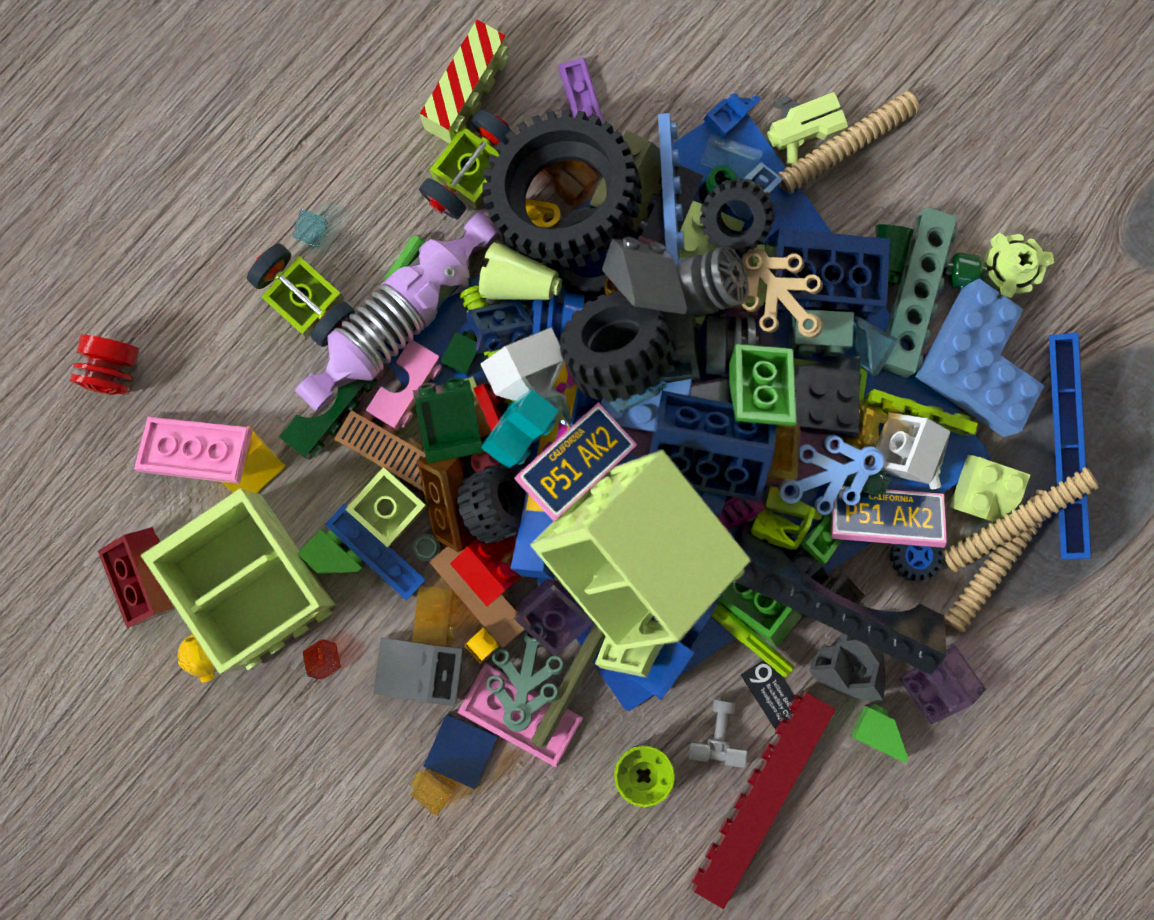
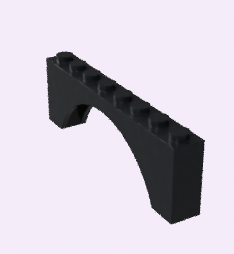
M744 519L733 539L750 561L743 568V575L735 580V582L929 675L934 673L946 657L944 615L921 604L910 610L892 612L865 607L845 599L820 585L804 573L785 555L779 546L767 543L768 540L764 538L761 540L752 535L753 523Z

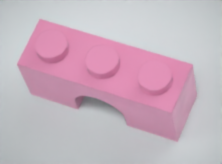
M413 340L407 344L396 362L400 368L408 372V386L398 393H392L380 387L366 409L369 414L397 431L401 426L403 428L406 427L412 418L413 413L410 411L415 405L413 390H417L420 385L428 384L430 379L435 380L443 367L440 365L441 358Z

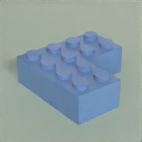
M977 279L961 289L915 377L1002 437H1006L1022 431L1044 385L1000 355L1023 309L1005 296L998 298V291L981 279Z

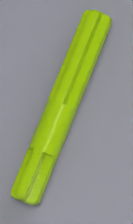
M718 603L711 616L783 677L790 675L794 665L758 636L736 615Z

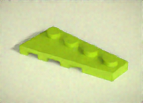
M875 389L863 398L862 407L885 414L891 412L927 418L950 432L969 437L974 435L978 423L970 421V416L960 413L948 414L943 412L942 408L929 405L924 406L914 400L900 398Z

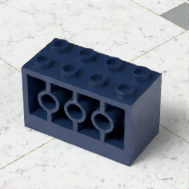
M778 229L765 240V252L768 257L787 258L791 254H797L804 261V267L798 273H792L788 269H769L776 278L805 279L809 275H816L821 279L823 286L821 291L816 294H811L808 291L787 290L804 310L854 312V318L866 319L869 315L877 314L878 310L887 306L890 239ZM793 259L790 262L791 268H796L799 265V259ZM817 280L809 282V289L817 287ZM778 298L777 312L787 311L786 306Z
M662 390L648 455L663 450L694 490L760 502L775 450L776 424L736 421L734 407L731 403Z

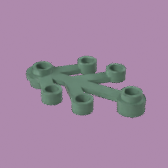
M531 624L524 630L523 638L527 645L521 674L512 664L511 656L505 649H496L492 654L493 662L503 669L517 690L515 702L506 692L505 683L499 676H491L487 680L486 686L492 694L497 696L505 708L504 723L508 729L514 732H521L527 729L531 724L532 714L547 703L555 702L559 697L557 687L548 683L541 688L539 696L527 703L528 695L531 691L553 675L561 674L565 668V664L560 657L552 656L547 660L546 666L533 675L538 648L544 646L547 641V633L539 624ZM537 630L538 636L533 639L530 638V633ZM500 654H506L504 661H497ZM553 662H560V666L558 669H551V665ZM500 681V686L497 689H492V683ZM548 689H554L552 697H546L545 694ZM520 712V720L513 721V715Z

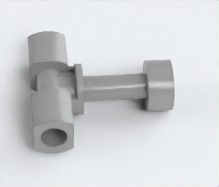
M714 699L712 711L718 712L714 739L708 738V744L690 741L688 759L708 762V759L724 761V764L728 766L745 768L747 750L731 748V742L725 741L729 714H735V702Z

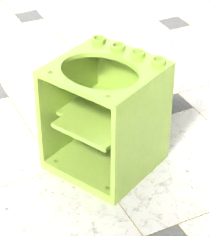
M663 450L613 467L530 544L617 650L679 641L731 582H734L743 575V568L750 561ZM655 616L665 629L653 634H643L646 624Z
M241 488L141 555L219 674L245 667L248 671L262 662L260 658L268 651L271 655L286 646L283 642L292 635L295 639L309 630L307 627L309 623L315 619L318 623L332 614L330 609L336 606L311 567L297 554L299 549L264 497Z

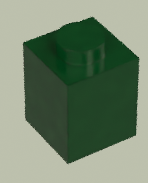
M464 331L462 335L455 332L441 363L468 377L480 354L475 349L478 340L477 336L467 331Z

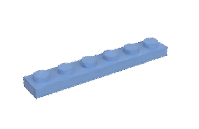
M664 113L658 114L665 243L666 251L674 258L675 265L677 266L681 260H684L680 259V249L685 248L684 233L678 229V221H683L682 204H677L676 195L681 194L680 176L675 177V167L680 166L679 150H674L673 140L678 139L677 122H672L670 114Z

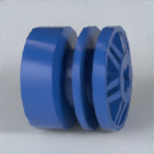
M567 291L563 304L557 303V295H554L550 302L534 300L530 311V319L533 322L530 335L532 336L552 328L555 336L561 338L567 321L572 320V314L577 309L580 311L584 308L585 293Z

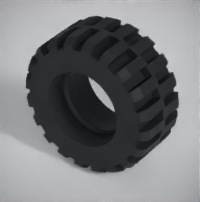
M621 291L613 292V295L606 296V294L598 296V299L593 302L588 301L584 304L583 309L580 311L577 309L572 314V320L567 321L564 326V332H562L560 338L561 356L575 385L578 386L581 392L590 395L594 399L602 400L604 398L605 401L616 402V399L621 398L625 401L631 399L633 395L638 394L641 396L645 394L646 389L654 388L660 383L661 377H666L676 357V341L665 312L633 306ZM632 340L628 345L619 350L603 353L610 346L618 342Z

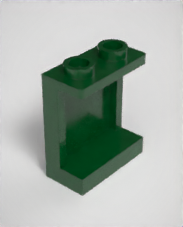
M454 378L448 380L447 384L435 386L433 383L420 385L417 390H413L427 463L483 452L469 380Z

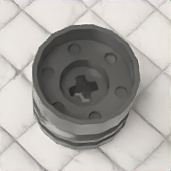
M722 246L716 248V250L707 251L704 255H696L681 260L676 266L687 311L696 318L716 313L719 309L723 310L744 304L747 300L749 289L746 271L740 257L729 246Z
M706 316L704 346L706 375H724L726 364L730 362L736 344L759 346V333L754 316L746 317L745 329H741L740 316H735L733 329H727L725 316Z

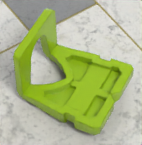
M811 507L801 525L797 526L765 508L764 511L756 515L751 534L761 540L763 538L768 540L767 543L795 550L811 526L815 509ZM785 533L799 534V536L793 542Z

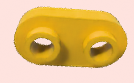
M526 199L528 217L535 225L543 229H554L555 226L557 227L562 219V215L555 204ZM548 218H553L550 222H545Z

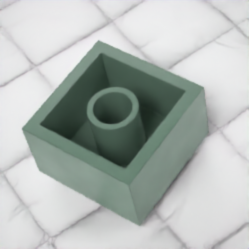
M805 310L807 314H814L823 322V331L816 338H807L802 335L798 329L799 321L793 315L789 318L788 349H793L795 356L811 357L812 353H823V358H840V354H844L853 345L854 312ZM813 320L805 323L806 330H810L814 326Z

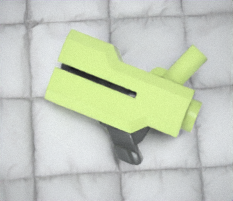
M834 92L801 104L784 96L776 100L774 105L775 108L782 109L783 119L772 123L767 134L772 147L776 146L779 151L787 148V165L791 166L794 162L798 163V147L804 141L814 137L826 140L837 136L841 132L846 131L848 124L843 111L838 110L841 106Z

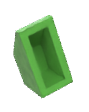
M873 704L872 709L864 706L850 736L906 763L908 756L895 720L887 716L889 711L876 704Z

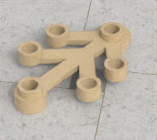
M758 248L748 250L741 260L748 275L749 289L747 300L742 306L750 312L759 309L761 301L758 297V290L761 278L767 285L765 315L760 319V327L768 333L777 330L779 326L777 319L779 298L799 321L798 329L800 333L807 338L818 337L823 331L822 320L814 314H807L787 290L808 291L811 294H816L822 289L821 279L816 275H809L805 279L776 278L769 269H788L792 273H798L804 267L803 259L797 254H791L787 258L768 257L765 251ZM759 258V264L751 267V260ZM793 259H799V265L796 268L790 267V262ZM811 280H817L818 282L817 287L814 289H809L808 287ZM755 298V305L748 307V299ZM770 318L773 319V326L770 328H766V320ZM809 320H813V328L810 330H806L805 323Z

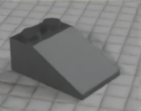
M624 237L623 240L612 238L602 271L628 301L636 307L686 314L687 307L675 261L665 250L666 247L656 242H649V245L642 244L638 240Z

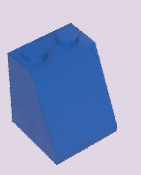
M679 641L668 642L659 651L648 677L624 674L662 701L694 655V652Z

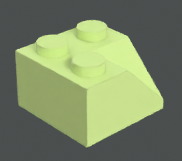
M967 455L949 507L997 523L996 519H1004L1006 513L1010 515L1012 510L1020 504L1030 474L980 457Z
M383 467L345 510L386 547H389L427 509V505Z

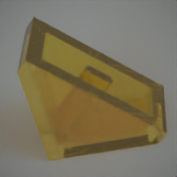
M776 424L775 450L767 477L797 479L800 424H795V426Z

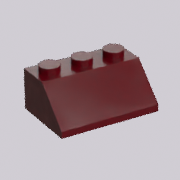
M153 527L125 534L98 550L127 629L176 609L141 556L160 543Z

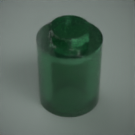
M881 469L878 473L869 475L861 492L877 498L880 493L886 494L891 480L886 477L888 471ZM857 472L848 476L847 487L852 485Z

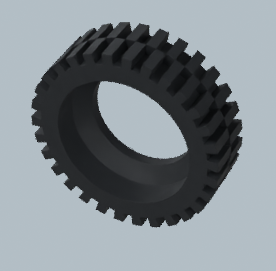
M562 110V117L557 118L555 111L546 112L547 120L541 121L538 114L531 117L533 125L527 127L524 121L518 124L520 133L517 135L510 130L505 135L509 142L507 145L499 141L495 147L499 156L490 155L488 162L492 169L485 168L483 176L487 182L482 183V190L485 194L483 200L488 210V215L504 243L506 242L509 248L539 263L544 261L545 265L551 269H555L556 262H559L564 270L571 269V261L574 260L578 267L586 266L585 257L591 256L594 262L600 260L601 257L598 251L604 248L608 253L612 238L624 239L623 228L631 232L634 227L631 217L638 218L640 212L637 204L642 203L640 192L642 185L627 142H624L618 130L614 132L609 122L605 121L602 124L600 117L594 114L588 120L586 113L579 110L577 111L576 118H573L570 110ZM574 160L587 163L601 173L606 182V198L601 206L587 219L566 228L543 229L535 225L528 217L525 203L528 188L533 179L546 167L557 162Z

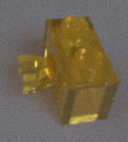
M419 586L412 642L447 646L448 640L453 641L455 624L450 622L451 613L457 612L458 596H454L452 589Z

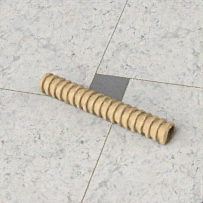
M909 91L903 92L902 96H897L895 100L889 101L881 109H877L874 113L869 114L867 118H863L861 123L857 122L854 124V127H849L847 132L843 131L840 133V136H835L833 141L829 140L826 142V145L822 144L819 150L815 149L812 151V154L808 153L805 159L801 158L798 160V163L794 162L791 168L787 167L784 169V172L780 171L777 174L783 179L779 184L784 192L792 194L794 189L798 190L801 188V184L806 185L808 180L812 181L815 179V175L820 176L822 171H828L829 167L836 165V162H842L843 158L850 156V153H856L857 149L864 147V144H870L871 140H876L878 136L884 135L885 131H890L892 127H896L899 123L904 122L906 118H910L913 114L918 113L920 107L917 98Z
M1086 467L1082 468L1083 472H1075V476L1072 478L1070 476L1067 477V481L1064 483L1062 481L1058 482L1059 486L1056 488L1055 486L1050 487L1051 491L1049 492L1043 491L1044 495L1035 496L1034 501L1028 500V504L1025 506L1021 504L1019 510L1013 509L1010 515L1006 513L1004 519H996L997 523L988 524L989 527L987 529L985 527L981 528L982 532L980 533L974 532L972 538L968 536L965 542L959 541L958 546H951L950 551L944 550L945 561L951 570L957 573L961 566L963 568L967 567L966 563H974L976 557L978 559L982 558L983 553L987 555L990 553V549L996 550L998 544L1004 545L1005 540L1011 541L1013 540L1012 536L1021 535L1020 531H1028L1027 527H1035L1037 521L1043 522V518L1046 516L1050 518L1052 516L1051 513L1054 511L1055 513L1060 512L1059 508L1063 507L1065 509L1067 508L1066 504L1070 502L1071 504L1075 503L1076 498L1082 499V495L1085 493L1089 495L1091 493L1090 490L1093 488L1095 490L1099 489L1098 482L1089 469Z
M1036 490L1035 495H1044V490ZM1031 497L1030 500L1034 501L1035 497ZM1037 521L1035 527H1027L1028 531L1026 532L1024 530L1020 531L1021 535L1012 536L1013 540H1005L1004 545H997L995 552L989 554L990 559L984 561L985 566L979 568L980 573H975V580H970L969 588H964V595H959V602L955 601L953 604L955 607L948 610L950 614L948 616L945 615V623L959 633L966 631L965 626H970V619H975V612H980L981 604H986L985 599L986 597H991V590L995 591L997 589L995 585L1002 582L1000 578L1007 575L1006 570L1012 568L1011 563L1017 561L1016 556H1021V549H1026V542H1031L1032 534H1037V527H1042L1041 522Z

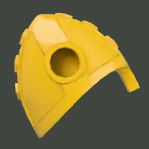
M194 634L186 637L180 644L177 654L180 668L193 676L199 677L202 683L214 679V672L217 669Z

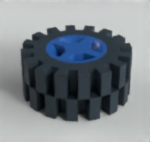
M895 544L890 550L892 552L890 561H893L894 565L892 567L899 572L898 575L901 577H905L910 581L928 580L937 574L938 569H941L943 566L941 562L944 560L945 555H942L943 547Z

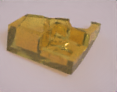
M859 400V434L856 437L843 436V442L859 450L869 446L874 447L879 439V422L886 424L888 415L882 409L871 408L866 402ZM871 456L866 457L865 463H868Z

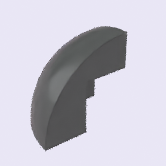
M840 632V639L831 646L824 644L809 669V672L819 682L836 692L850 697L875 701L884 699L885 664L883 652Z

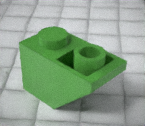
M320 529L297 553L314 571L321 574L357 573L365 569L360 564L363 560L351 549L347 552L340 545L342 540L331 530L327 533L325 530Z

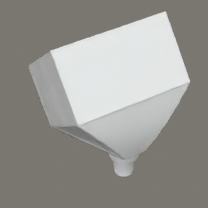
M552 328L507 345L481 363L486 377L497 396L516 401L532 389L548 402L552 401L560 406H563L567 400V396L556 391V388L553 386L565 362L561 356L560 345Z
M889 412L875 447L884 456V465L881 471L891 476L927 483L930 489L940 488V467L946 452L950 431L927 418ZM873 456L871 457L869 464L873 462Z

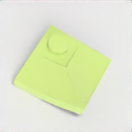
M649 620L643 630V634H653L665 628L661 623ZM605 637L595 664L602 669L648 677L650 669L665 643L617 650L609 639Z

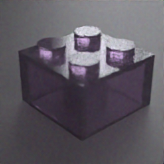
M555 575L554 579L543 581L518 604L514 617L517 623L554 656L594 624V621Z

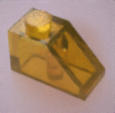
M426 768L424 773L418 771L410 786L414 787L411 796L438 816L456 784L439 773Z

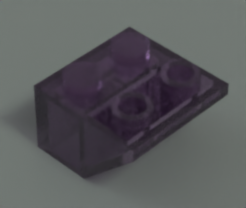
M954 643L946 646V657L932 675L913 667L899 678L931 725L973 705L986 691L985 686Z

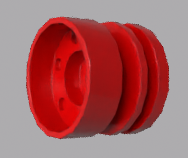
M81 334L76 353L88 358V362L73 364L74 369L83 371L85 374L84 376L71 374L70 382L78 384L85 390L101 394L129 395L130 387L118 384L119 380L132 381L133 377L122 372L121 369L122 366H136L140 348L108 338Z

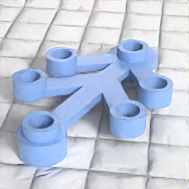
M829 435L824 442L826 449L831 453L840 452L853 459V461L842 464L816 452L811 445H802L798 449V457L805 463L812 462L827 470L798 481L785 479L778 487V494L786 503H796L801 499L804 491L830 482L824 496L819 497L815 501L816 510L822 515H828L833 511V503L847 475L857 472L852 485L844 488L841 493V497L846 504L855 505L860 500V492L869 475L878 473L884 465V456L879 449L869 446L859 450L844 443L839 436ZM834 439L838 440V446L830 448V442ZM810 449L812 451L811 456L803 458V452ZM873 456V462L866 465V457ZM788 485H792L794 488L790 494L784 492ZM852 491L855 492V497L852 500H847V494ZM827 501L829 503L828 507L825 510H821L820 504Z

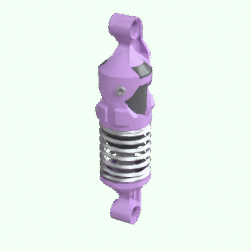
M482 211L476 213L465 225L466 233L464 238L448 242L428 239L419 248V257L409 266L397 269L380 285V293H372L373 301L365 300L366 308L357 307L358 315L350 314L351 323L343 321V329L336 328L327 336L329 363L325 372L318 375L310 374L295 390L316 412L332 398L334 388L352 383L357 379L373 380L383 370V363H390L391 356H397L398 349H404L406 342L413 340V334L418 335L436 318V309L450 296L461 293L471 284L470 256L486 248L499 235L493 222ZM383 341L391 345L394 351H390ZM376 348L385 354L386 359L379 355Z

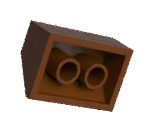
M426 457L418 459L417 464L433 537L456 552L463 551L473 538L468 526L466 527L463 522L462 515H460V506L457 500L459 497L458 489L464 480L463 472L465 467L461 457L427 463Z

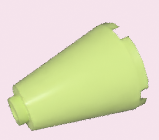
M494 242L490 245L485 255V258L490 260L487 267H482L480 272L479 293L483 295V298L551 300L554 295L559 294L562 279L558 278L557 271L501 243Z

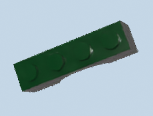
M376 377L371 381L357 379L352 383L338 387L337 398L333 406L326 413L310 418L296 415L280 434L279 438L308 460L312 456L316 458L324 449L325 444L323 442L329 435L334 436L343 425L341 422L343 417L350 413L351 410L355 411L360 404L358 399L365 391L369 393L378 380Z

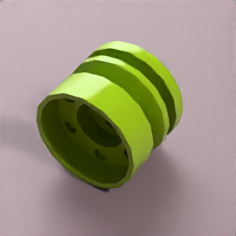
M644 745L632 747L621 755L615 765L614 780L616 788L622 798L632 805L640 807L657 805L667 798L673 788L675 778L673 765L668 757L657 748ZM639 768L643 771L647 768L650 770L648 774L649 782L646 783L644 780L640 783L637 782L638 774L636 771Z

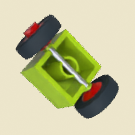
M479 110L471 120L474 128L482 135V139L462 126L430 168L433 179L427 178L419 188L421 194L429 201V205L440 214L445 213L456 220L466 210V206L461 200L475 210L483 202L485 194L482 190V183L487 182L483 176L485 168L492 169L488 159L491 154L499 156L497 150L491 147V145L496 146L499 141L505 145L509 143L505 136L511 130L508 127L509 125L502 118L484 110Z
M277 243L257 257L247 274V280L258 290L265 288L276 280L261 297L305 338L308 339L311 336L315 343L325 347L328 345L327 336L336 328L343 329V321L350 323V314H355V310L343 301L345 298L336 288L300 256L283 272L291 259V252L284 245Z

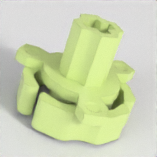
M998 233L990 240L993 247L987 251L983 263L987 264V269L992 267L993 257L998 252L999 255L995 269L1004 281H1000L993 270L986 273L985 280L992 288L1000 290V295L1011 299L1013 296L1027 294L1032 290V286L1042 282L1046 267L1054 263L1053 253L1043 252L1042 248L1032 238L1024 243H1020L1024 240L1021 234L1006 237ZM1033 278L1030 285L1023 288L1016 287V284H1024Z

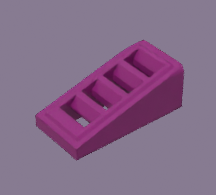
M727 496L720 516L715 515V517L729 531L743 523L744 519L748 520L764 511L766 507L762 501L747 500L751 506L747 508L741 498ZM733 504H736L740 512H737ZM724 509L728 513L729 517H727L726 514L723 512Z

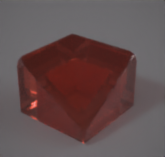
M321 639L302 651L308 677L322 680L341 668L337 645L334 642Z

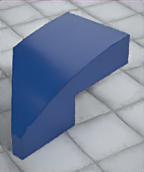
M730 94L728 99H723L711 109L703 120L723 139L753 110L761 98L759 96L741 98L738 97V94Z

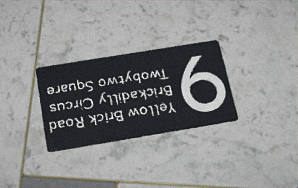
M762 660L742 673L741 677L774 729H776L782 718L787 719L791 709L788 707L795 695L782 675Z

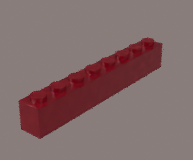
M802 691L800 695L795 694L788 707L791 709L787 719L782 718L775 729V733L778 734L773 744L768 743L761 754V758L764 759L759 769L754 768L747 779V783L750 785L745 794L740 792L733 804L736 810L731 818L726 817L719 829V832L722 833L717 843L712 842L706 851L705 857L708 859L703 868L698 867L691 878V882L694 883L692 886L694 893L723 910L836 711L835 708L805 691Z

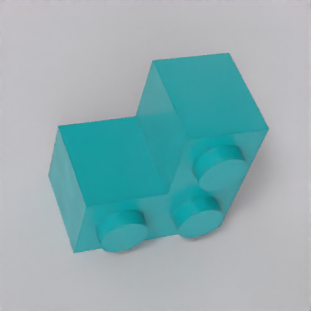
M531 389L510 404L481 448L507 468L516 463L521 465L531 452L528 447L532 441L534 443L537 442L542 434L546 436L556 424V421L553 419L559 410Z

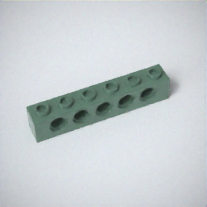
M925 207L917 214L903 274L900 277V284L897 288L876 365L877 369L908 378L921 368L923 356L920 353L922 346L927 344L930 336V330L927 327L929 320L933 319L937 310V304L934 301L936 294L940 293L944 284V278L941 275L943 268H946L950 261L951 252H948L950 242L952 243L957 235L958 227L955 226L957 216L929 207ZM928 237H933L937 241L938 246H932L928 241ZM921 262H925L930 266L931 273L922 269ZM914 288H919L923 291L924 299L916 296ZM908 313L916 317L917 325L908 321ZM901 339L909 343L910 351H906L901 347Z

